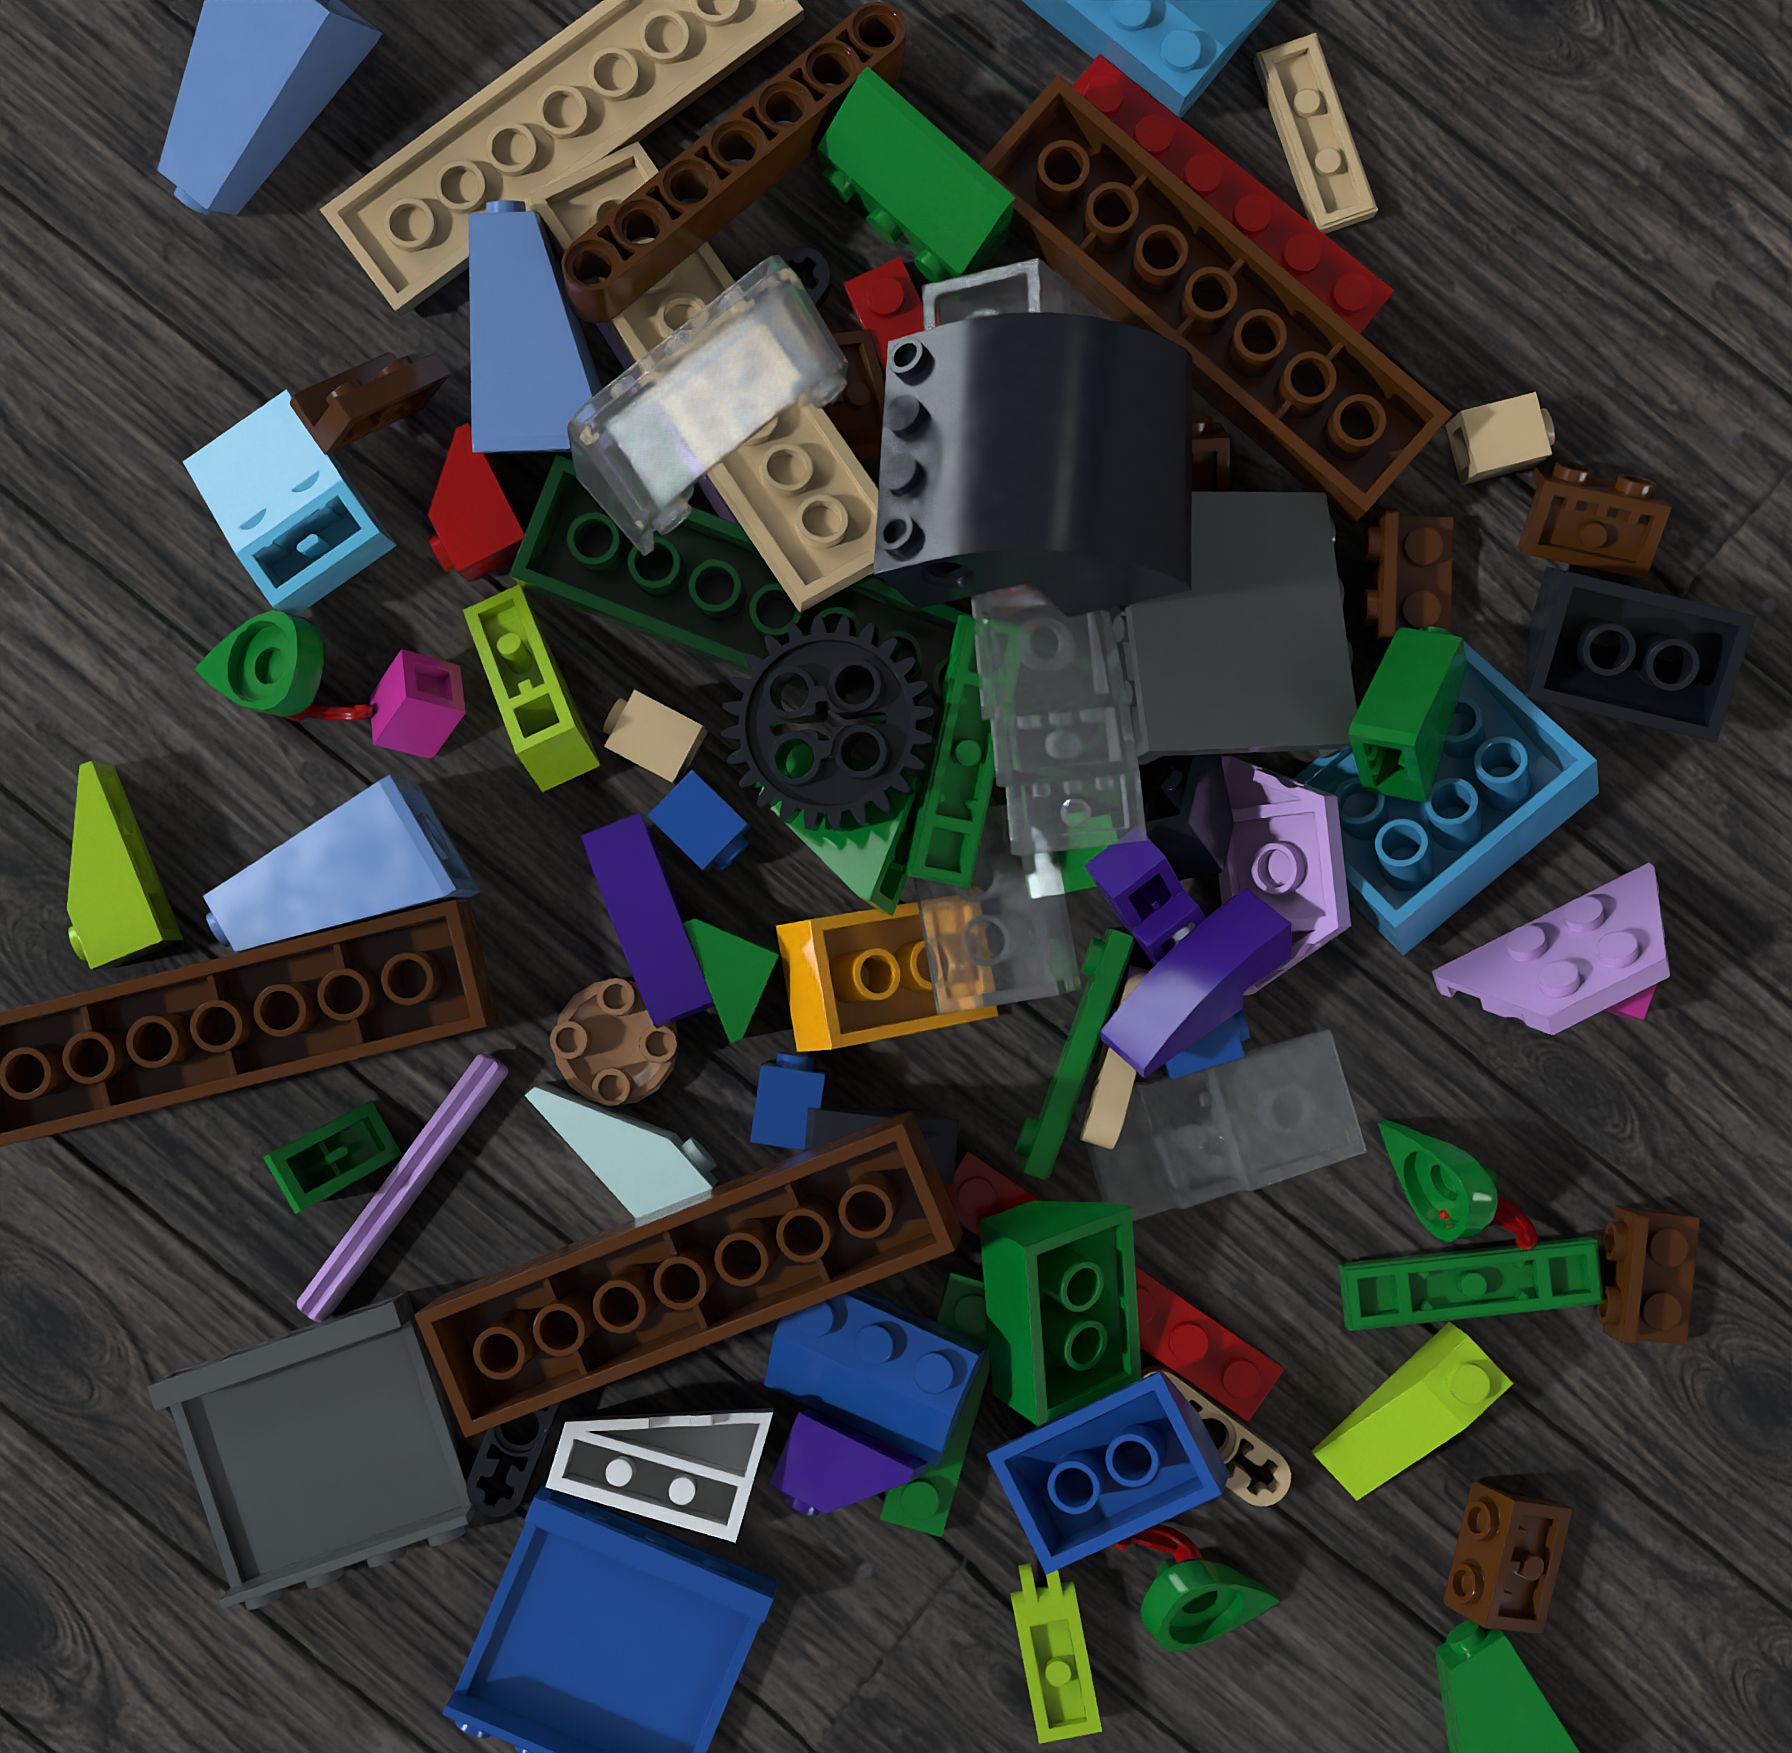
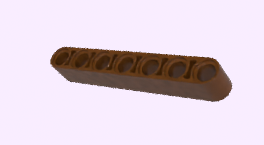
M881 2L867 3L856 9L571 243L564 252L561 263L569 306L575 315L584 321L592 323L608 322L617 317L816 151L852 86L867 66L891 87L895 85L903 72L907 31L905 18L900 11L890 4ZM834 83V84H838V85L828 86V85H824V84ZM780 121H789V122H793V123H792V124H787V125H782V124H778L777 122H780ZM735 159L747 160L746 163L741 164L729 163V161ZM686 198L701 199V201L691 204L680 202ZM639 237H650L654 239L653 241L644 244L631 242ZM599 276L606 278L605 281L599 284L590 285L583 283L584 280L590 277Z

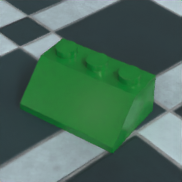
M867 66L858 76L817 147L819 170L822 171L819 178L824 186L839 200L847 203L852 198L869 213L866 217L867 222L886 242L894 245L899 240L917 256L913 260L916 267L927 279L939 287L946 282L955 291L960 293L1009 238L1016 197Z
M1031 1201L979 1220L992 1389L995 1397L1039 1426L1142 1379L1132 1207L1125 1203Z

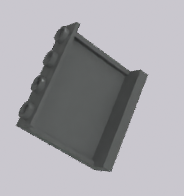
M1192 491L1191 590L1101 610L1121 766L1146 765L1161 756L1319 750L1320 758H1329L1351 748L1348 732L1359 705L1355 700L1351 672L1353 650L1346 637L1342 608L1344 587L1341 579L1338 577L1334 552L1336 530L1334 521L1329 515L1326 492Z
M407 1291L330 1317L321 1323L316 1322L168 1373L147 1386L155 1411L170 1406L231 1587L219 1599L221 1609L241 1602H245L247 1610L265 1606L281 1598L285 1594L283 1588L302 1581H306L309 1589L323 1586L342 1577L346 1573L345 1566L367 1560L369 1567H377L389 1563L406 1553L404 1546L426 1538L430 1546L447 1543L467 1532L465 1525L469 1524L478 1511L473 1507L467 1495L469 1472Z

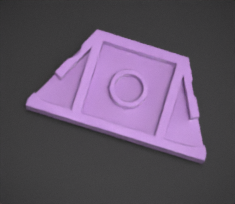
M1226 753L1220 755L1234 827L1224 872L1218 873L1222 905L1247 888L1291 923V958L1243 991L1244 996L1254 994L1351 926L1337 796Z
M1647 863L1433 970L1432 974L1437 989L1441 994L1452 997L1457 991L1478 997L1481 1000L1483 1010L1502 1017L1519 1018L1525 1022L1526 1026L1554 1035L1670 977L1668 955L1664 940V924L1659 901V886L1655 868L1651 863Z

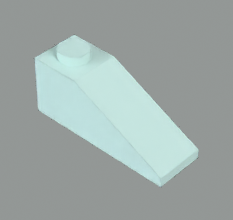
M545 1082L535 1086L525 1095L635 1218L710 1190L718 1181L710 1172L717 1166L715 1161L692 1137L684 1143L676 1133Z

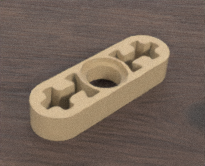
M1130 964L1127 965L1116 994L1111 1017L1150 970ZM1103 1043L1087 1103L1080 1140L1112 1150L1118 1140L1137 1071L1105 1043Z
M1151 1365L1141 1369L1142 1378L1162 1370L1188 1402L1194 1400L1198 1403L1193 1408L1199 1413L1202 1420L1213 1418L1225 1425L1226 1438L1222 1446L1217 1450L1225 1464L1230 1461L1228 1467L1230 1474L1225 1485L1246 1502L1255 1506L1273 1505L1286 1495L1291 1483V1472L1286 1460L1274 1446L1173 1370L1161 1365ZM1242 1438L1248 1441L1239 1448L1246 1458L1259 1466L1265 1464L1268 1459L1271 1460L1269 1470L1273 1474L1274 1479L1269 1485L1258 1481L1252 1488L1249 1487L1251 1478L1240 1464L1232 1459L1238 1450Z

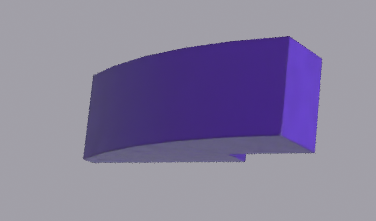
M641 812L582 835L581 838L607 911L639 992L656 1029L715 1006L683 923L687 922L678 895L670 883L654 834Z
M1137 825L1084 865L1128 933L1134 937L1133 940L1136 941L1135 943L1153 967L1189 932L1206 919L1199 905L1183 889L1167 858Z
M1247 888L1243 889L1189 932L1151 969L1100 1031L1101 1040L1145 1078L1243 1009V991L1291 958V923Z

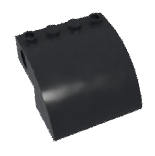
M1055 312L1004 313L969 318L888 341L873 572L878 579L882 578L917 609L1032 583L1067 617L1191 590L1192 355L1185 347L1163 336L1130 324L1094 316Z

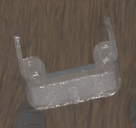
M774 255L762 261L588 400L575 413L567 426L576 478L644 557L654 549L653 532L655 530H658L661 535H665L675 529L689 516L692 507L687 501L694 492V484L793 403L798 408L812 403L816 409H820L830 401L833 403L842 396L843 389L847 384L845 378L848 361L801 280L780 255Z

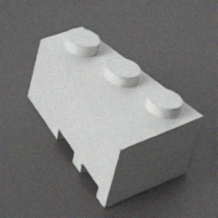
M774 1408L573 1417L565 1422L546 1488L736 1543Z

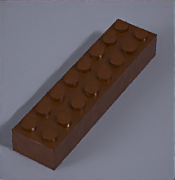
M1059 75L1052 80L979 163L986 172L1016 197L1010 232L1112 320L1158 334L1185 347L1192 355V389L1312 492H1326L1328 506L1352 527L1453 414Z
M455 899L0 1012V1147L499 1024L500 1020L471 901Z
M911 1110L442 1294L417 1312L415 1318L466 1438L956 1250L963 1231L915 1114Z

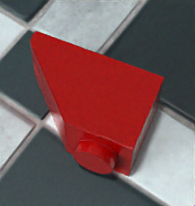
M466 423L456 428L428 516L437 533L428 537V540L443 569L447 572L455 568L457 573L470 582L515 559L527 528L489 454L472 452L471 426Z

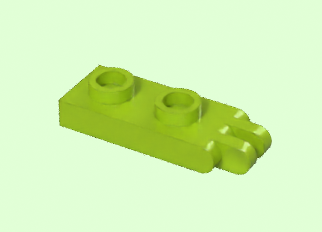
M1031 1563L1018 1565L1023 1591L1010 1594L1039 1744L1102 1732L1073 1581L1061 1583L1059 1572L1055 1570L1046 1575L1048 1586L1035 1588Z

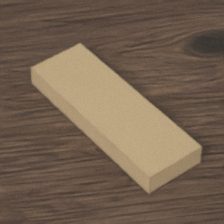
M1316 33L1256 53L1253 64L1309 222L1323 234L1373 218L1378 208Z

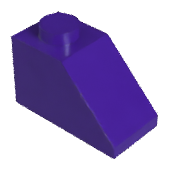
M810 1408L798 1413L769 1485L786 1493L784 1501L790 1507L808 1515L818 1516L820 1511L826 1514L908 1483L924 1475L929 1463Z

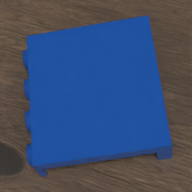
M544 1481L534 1496L524 1520L523 1530L457 1686L442 1715L454 1719L456 1726L471 1736L479 1738L494 1736L514 1745L517 1753H706L761 1622L764 1623L774 1600L777 1580L591 1500L546 1488L547 1482Z

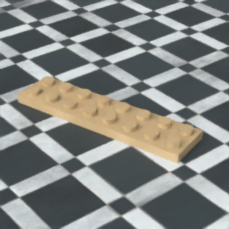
M603 0L322 207L320 211L401 318L469 268L468 213H487V202L501 200L523 201L526 204V211H531L528 206L527 195L636 141L639 142L805 20L804 9L797 0Z
M636 141L527 195L528 206L531 211L541 216L552 245L560 257L563 258L564 252L571 243L659 171L640 143ZM639 237L631 242L644 244L649 243L654 239L650 237ZM705 242L622 313L605 322V324L801 613L874 572L879 490L709 243ZM599 276L590 277L584 280L583 283L590 285L599 284L605 281L606 278Z

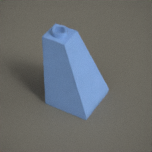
M204 0L157 171L177 186L174 195L192 210L208 216L210 211L237 216L376 45L383 33L341 0Z
M515 200L487 202V213H468L472 452L500 455L620 450L618 431L578 316L575 315L569 306L564 276L541 216L534 211H526L525 202Z
M388 775L205 894L203 898L211 910L206 915L208 925L218 941L225 947L231 945L235 952H245L455 899L471 898L481 892L419 783Z

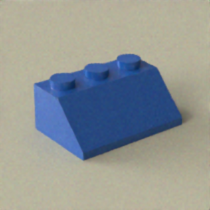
M859 1287L781 1317L774 1333L764 1385L938 1467L989 1346Z
M1162 1370L996 1447L986 1454L1046 1575L1222 1495L1230 1474L1199 1413Z

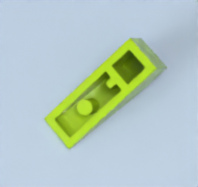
M518 584L464 609V616L515 753L541 791L549 790L601 766L582 717L523 588Z
M89 761L79 765L67 911L73 924L68 930L69 939L77 956L82 961L88 962L90 970L115 968L183 940L115 766L96 761Z
M1448 1322L1311 1452L1354 1499L1358 1501L1466 1429L1513 1383L1466 1333Z

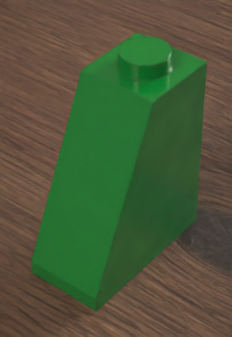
M1427 626L1419 630L1398 627L1351 722L1348 732L1363 791L1427 803L1468 668L1463 637L1454 636L1450 632L1438 627Z
M797 745L788 754L786 766L792 778L804 776L813 766L814 754L810 745ZM850 757L852 766L856 771H865L875 765ZM908 774L905 777L915 790L913 795L903 793L894 788L889 795L893 801L895 812L889 814L880 809L876 804L869 806L871 825L867 827L860 825L852 813H847V824L844 832L833 831L827 815H824L817 832L807 830L804 825V810L800 812L791 824L786 823L859 898L880 912L891 916L895 912L908 875L902 872L922 785L920 779ZM782 801L771 808L778 816L780 815Z
M1467 1620L1454 1627L1446 1636V1642L1435 1649L1449 1753H1580L1501 1630L1484 1628L1472 1620Z

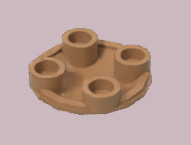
M619 978L595 982L575 994L560 1013L557 1025L552 1030L550 1036V1045L555 1054L556 1064L568 1085L586 1099L607 1106L636 1103L657 1091L673 1071L680 1045L676 1021L656 1029L637 984Z

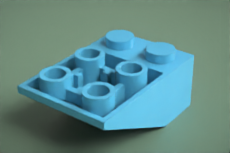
M286 389L184 460L183 463L236 556L271 606L281 612L297 616L393 549L397 544L333 453L323 454L291 408L290 400L293 396Z

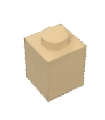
M1536 392L1462 410L1445 425L1461 486L1535 467L1552 455L1550 446L1553 445L1555 438L1552 418L1547 409H1540Z
M634 689L628 702L619 698L610 711L603 727V732L610 735L604 747L677 785L684 778L708 730L703 725Z

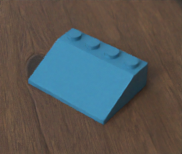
M1278 0L1021 1L1091 58L1095 59L1099 54L1181 119Z
M1465 641L1463 642L1468 668L1427 803L1363 791L1352 748L1329 758L1318 757L1293 778L1337 796L1348 898L1361 914L1403 956L1599 793L1597 760Z

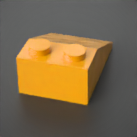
M977 892L899 904L896 906L893 916L882 913L875 908L776 926L797 1052L832 1050L998 1016Z

